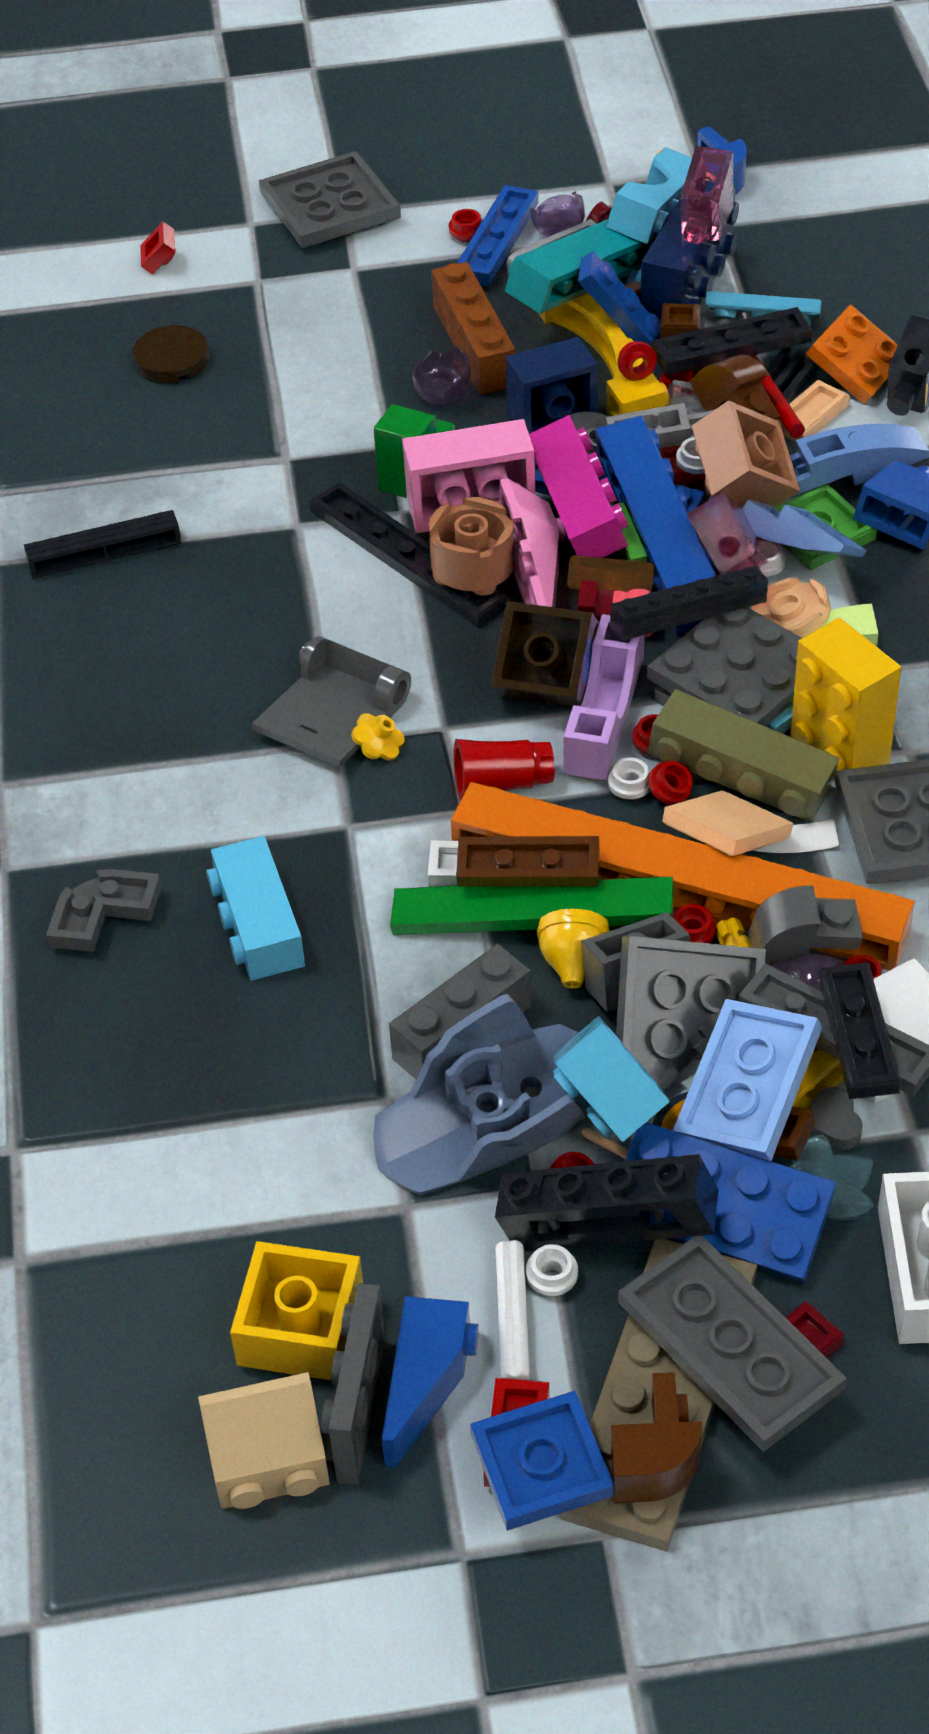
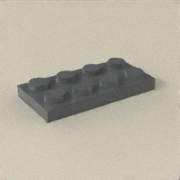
M702 1235L693 1237L618 1291V1303L763 1452L846 1388L847 1378Z

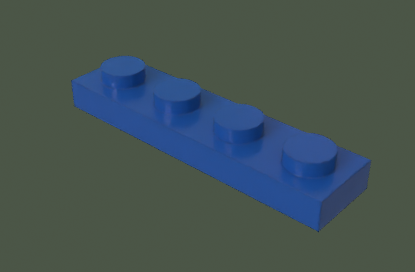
M504 185L457 262H468L480 285L490 286L539 204L538 191Z

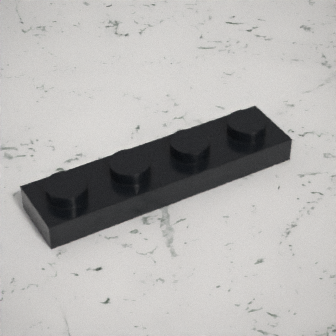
M795 307L652 340V348L656 353L657 362L664 374L670 375L705 367L737 355L756 356L761 353L812 342V328L799 308Z

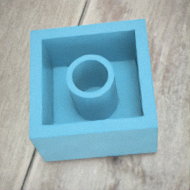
M600 1016L594 1019L554 1054V1062L557 1065V1068L553 1070L554 1078L571 1097L575 1098L580 1093L590 1104L586 1108L587 1116L606 1138L615 1133L622 1142L625 1141L670 1102L663 1089Z

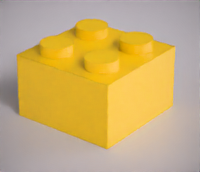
M256 1241L230 1331L237 1366L293 1375L309 1372V1377L332 1380V1365L335 1352L344 1351L347 1340L346 1336H342L341 1331L344 1307L346 1303L354 1304L358 1283H363L360 1256Z

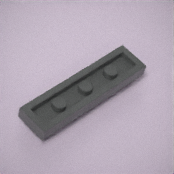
M764 963L739 995V1002L818 1018L823 1028L815 1047L838 1058L822 991ZM886 1024L902 1082L901 1091L914 1097L929 1077V1045Z

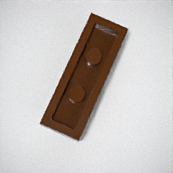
M599 836L459 837L456 868L458 887L599 886Z

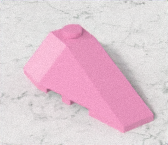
M508 478L501 479V505L507 510V516L510 520L512 518L514 524V568L512 571L525 604L555 607L560 563V543L565 542L564 525L561 518L554 517L549 502Z

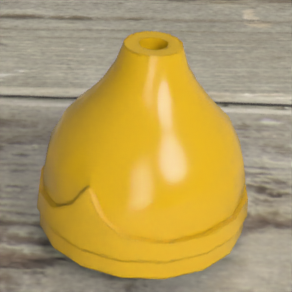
M561 909L549 912L540 918L537 929L540 950L546 962L561 978L564 987L569 989L580 988L585 979L581 941L609 932L610 929L605 917L589 910Z

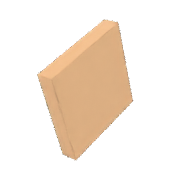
M723 790L664 808L662 819L665 825L732 857L786 840L791 837L793 822Z

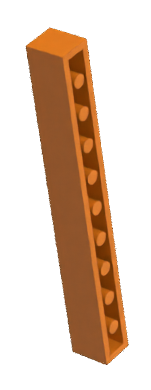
M470 782L450 820L452 841H458L459 837L599 836V880L673 877L675 887L674 912L681 906L697 904L706 908L717 924L721 920H728L732 917L739 919L746 932H749L759 906L772 895L789 888L813 886L816 898L854 899L863 935L859 948L811 949L845 959L855 955H867L876 959L881 965V969L888 971L898 966L911 931L915 900L855 885L848 881H840L810 873L803 869H795L765 861L758 857H750L743 854L732 857L706 844L634 826L627 822L589 814L582 810L559 806L537 798L503 791L496 787H488Z

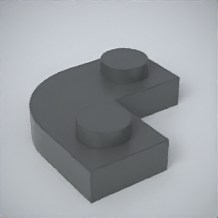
M102 869L97 870L98 878L86 881L73 890L65 887L59 896L46 933L48 947L94 952L106 916L151 921L162 887L160 874Z

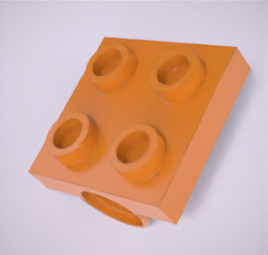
M850 304L806 352V355L865 405L888 379L889 365L898 345Z

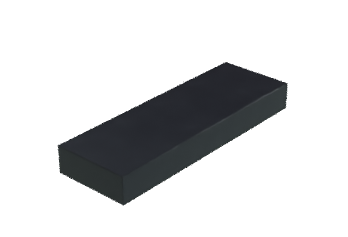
M869 963L819 968L818 979L849 1099L900 1094L902 1082Z

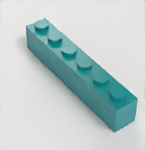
M608 219L515 257L508 268L509 278L505 292L539 314L588 293L578 282L582 257L594 251L603 262H608L614 268L617 278L621 279L630 275L632 270L639 271L641 269L642 260L657 235L648 244H645L606 228Z

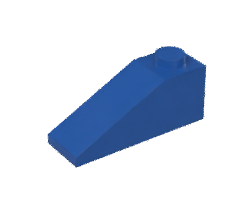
M405 1296L382 1435L385 1467L396 1468L464 1377L467 1356H476L479 1324L470 1323L469 1302Z

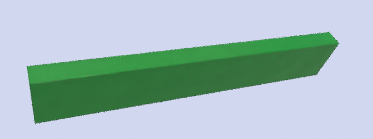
M673 877L599 880V886H442L395 888L390 927L393 935L538 929L541 917L549 912L561 909L589 910L605 917L609 927L627 926L666 912L674 917Z

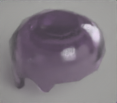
M574 191L572 195L562 194L548 198L536 210L531 208L530 216L536 230L540 234L550 237L582 223L586 216V210L582 196Z
M456 346L451 347L448 353H440L432 349L424 360L416 364L411 374L415 393L423 400L434 405H448L460 400L466 394L471 383V368L468 355Z

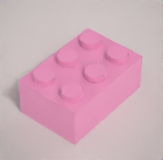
M524 419L402 439L407 502L416 533L429 531L431 516L440 506L450 502L451 508L463 504V498L480 497L501 504V479L508 478L536 495L534 449Z

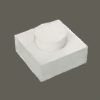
M431 840L428 887L458 886L456 880L458 841Z

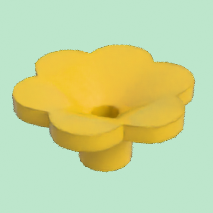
M369 713L362 714L357 720V726L351 732L352 740L361 746L362 753L370 759L381 757L387 761L394 760L399 754V748L405 741L403 733L395 728L394 721L386 715L375 717Z

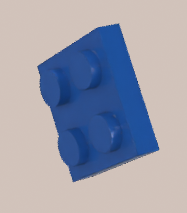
M575 1390L470 1423L472 1439L507 1531L614 1496L613 1481Z

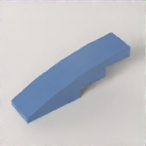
M711 496L704 508L730 525L768 541L826 555L863 558L867 551L810 511L785 504L780 512L772 505L748 499L744 507L739 509L738 505L735 506L730 502Z

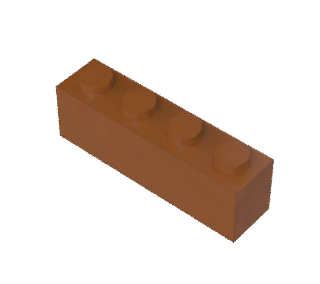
M468 262L452 263L445 267L432 269L433 307L479 394L483 395L507 389L506 356L515 354L516 349Z

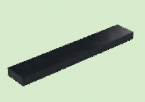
M338 482L309 501L310 511L476 627H481L505 610L508 596L498 589L492 594L481 596L473 591L458 590L436 583L431 568L430 543L342 483Z

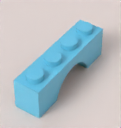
M667 147L661 150L653 158L646 184L628 181L616 193L606 228L648 244L659 234L684 193L683 189L685 191L689 185L695 167V159ZM696 160V178L705 180V177L701 176L705 163Z

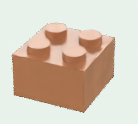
M728 400L692 425L696 440L695 449L701 458L706 475L705 484L711 496L732 504L734 503L735 505L738 504L740 507H744L748 499L776 507L800 491L779 421Z

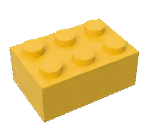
M840 617L800 639L797 649L790 736L839 757L837 770L888 764L891 757L902 667Z

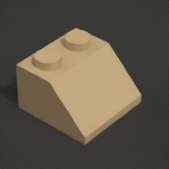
M309 1372L198 1396L221 1509L230 1507L238 1509L251 1508L260 1504L265 1499L287 1494L291 1496H304L314 1492L318 1487L330 1485Z

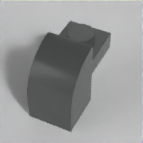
M813 886L789 888L766 899L757 909L749 929L751 948L766 949L765 963L780 971H802L811 948L858 949L863 939L856 901L854 899L816 898Z

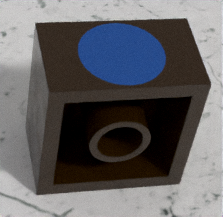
M507 601L491 687L501 698L573 708V705L581 706L587 687L592 647L599 622L592 612Z

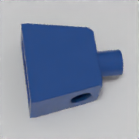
M901 461L892 462L863 485L853 520L925 550L929 541V466L922 465L915 468Z

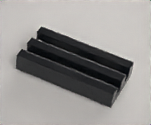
M783 348L766 370L779 390H781L789 383L790 377L797 368L801 369L782 393L790 404L817 371L819 365L811 358L805 359L806 352L798 350L793 355L791 354L792 348Z

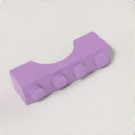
M602 614L593 642L590 672L581 706L573 705L563 736L564 774L608 781V775L611 771L644 660L645 635L622 641L610 627V615Z

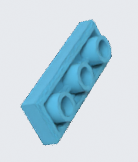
M706 291L705 305L709 310H713V317L735 319L736 312L751 313V317L798 307L810 325L812 318L820 317L822 302L819 299Z

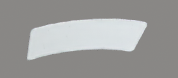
M830 819L793 825L790 838L755 849L754 851L798 853L839 846L835 821Z

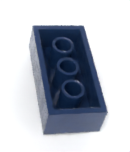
M696 178L695 196L693 192L691 197L692 204L690 207L688 205L686 211L688 214H685L687 216L684 219L685 226L689 219L687 226L690 228L687 240L682 232L685 226L682 228L681 199L684 197L682 195L643 258L641 266V304L650 314H655L660 322L662 304L701 305L703 298H706V291H712L713 281L716 276L721 277L728 255L733 256L738 240V235L733 233V225L739 213V203L735 202V186Z

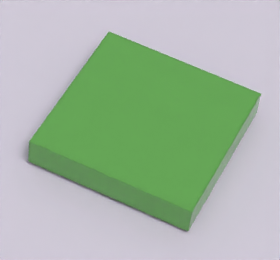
M828 484L775 507L780 512L785 504L808 510L860 546L876 540L877 530L853 520L856 509ZM782 544L809 570H813L840 557Z

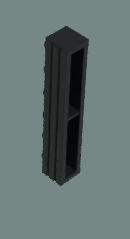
M173 510L35 541L23 546L31 577L35 579L182 543L176 516Z
M756 566L706 579H699L684 585L673 586L665 590L650 592L646 595L627 598L611 604L610 627L623 641L767 602L768 578Z

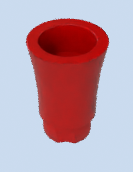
M455 739L453 750L454 774L460 801L470 782L488 787H496L503 791L532 789L534 785L554 782V754L550 742H530L528 739L514 741Z

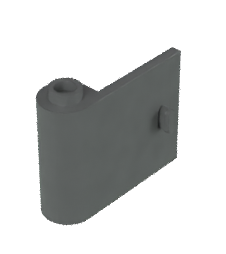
M317 636L311 641L306 642L299 653L298 660L301 665V678L252 722V730L340 768L361 747L351 737L352 730L357 726L358 718L365 713L375 717L386 715L391 718L407 699L411 687V675L409 672L322 636Z

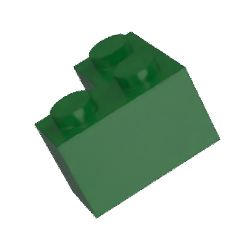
M391 404L373 427L378 490L407 498L402 439L455 430V424L436 419V416Z

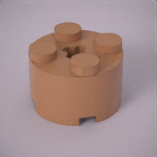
M468 497L463 498V504L450 508V502L440 506L431 516L429 535L431 568L434 581L454 589L473 591L481 596L492 594L496 590V585L506 580L514 568V524L512 518L510 520L507 516V510L493 500Z

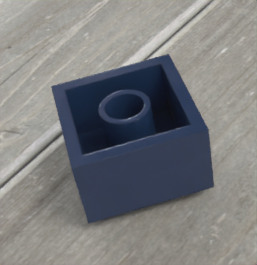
M580 337L506 356L507 419L509 421L524 419L528 434L574 413H598V364Z

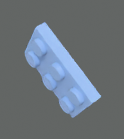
M725 999L673 1131L772 1161L823 1028L818 1018Z

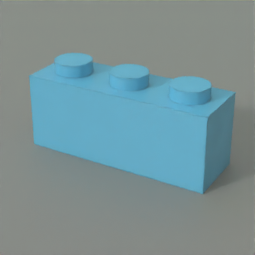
M265 836L211 849L214 868L206 870L213 897L221 895L223 902L218 903V910L224 930L233 929L235 936L230 937L229 941L236 965L245 963L250 981L305 967L301 934Z

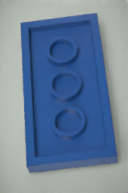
M645 1123L636 1130L625 1161L700 1154L719 1190L714 1234L702 1236L721 1255L757 1264V1269L805 1284L837 1189L836 1182L653 1124ZM666 1209L662 1221H656L651 1214V1224L678 1221L669 1209ZM695 1236L667 1238V1240L685 1244Z

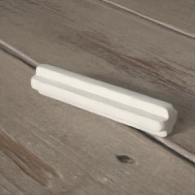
M517 1240L510 1242L500 1241L496 1245L495 1250L501 1378L530 1380L524 1248L522 1243Z

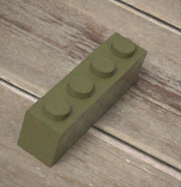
M674 689L652 725L647 751L648 754L658 757L664 762H679L690 772L700 775L706 780L719 783L742 793L746 797L759 800L810 823L814 820L833 785L840 760L835 755L677 689Z

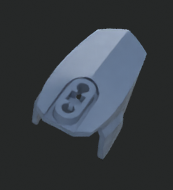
M508 994L492 1000L445 1031L438 1045L428 1052L410 1092L375 1115L373 1135L378 1170L401 1188L417 1195H423L506 1165L538 1150L570 1131L588 1117L586 1108L590 1104L581 1093L575 1098L571 1097L554 1078L553 1070L557 1068L554 1062V1054L579 1032L561 1024L532 1030L520 1007ZM526 1087L542 1088L540 1094L535 1097H529L527 1092L522 1093V1090Z

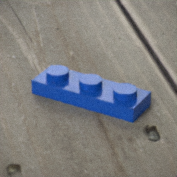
M594 251L582 257L578 282L633 341L645 342L652 347V340L660 338L661 322L659 318L653 313L650 314L642 306L635 291L625 287L617 278L614 268L608 262H603Z

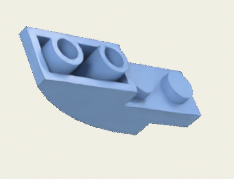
M863 424L841 427L795 440L798 453L790 455V459L800 491L791 497L848 475L854 486L869 481L894 461H901L912 465L929 458V449L915 427L898 424Z

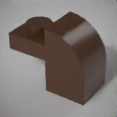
M737 355L708 365L689 381L705 411L715 410L729 400L774 420L780 417L761 383L769 373L758 360L751 356Z
M675 1372L652 1373L651 1403L653 1423L611 1425L614 1503L653 1502L669 1498L686 1487L696 1473L700 1460L702 1421L689 1422L687 1394L676 1393Z

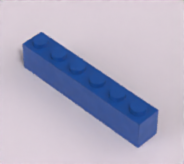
M642 415L596 428L598 458L618 503H624L646 552L647 562L645 565L656 590L661 591L673 586L695 582L699 579L714 577L716 568L713 556L707 547H702L700 543L702 539L701 534L699 535L700 532L697 526L693 524L694 521L688 517L686 512L688 511V505L683 489L681 487L675 488L673 484L674 473L669 459L661 458L660 441L655 429H648ZM704 619L673 627L676 636L689 632Z

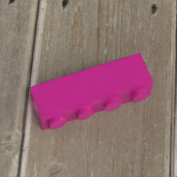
M570 415L530 433L529 437L534 449V458L582 567L627 547L628 543L622 530L629 527L619 503L612 507L610 506V503L617 499L607 477L600 481L598 479L605 475V472L596 452L587 455V452L594 448L585 428L582 427L576 430Z

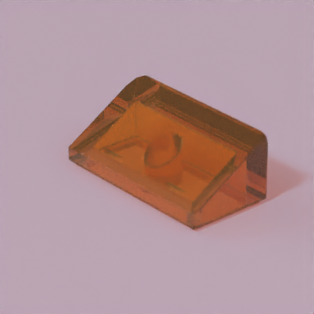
M577 555L570 558L567 586L570 589L580 590L581 580L598 581L599 590L628 592L632 589L641 588L655 592V569L652 563Z

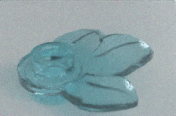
M824 1134L809 1137L799 1160H792L790 1168L836 1182L837 1189L827 1216L836 1220H852L870 1213L873 1210L874 1204L861 1191L870 1179L873 1161L870 1158L859 1156L832 1155L831 1145Z

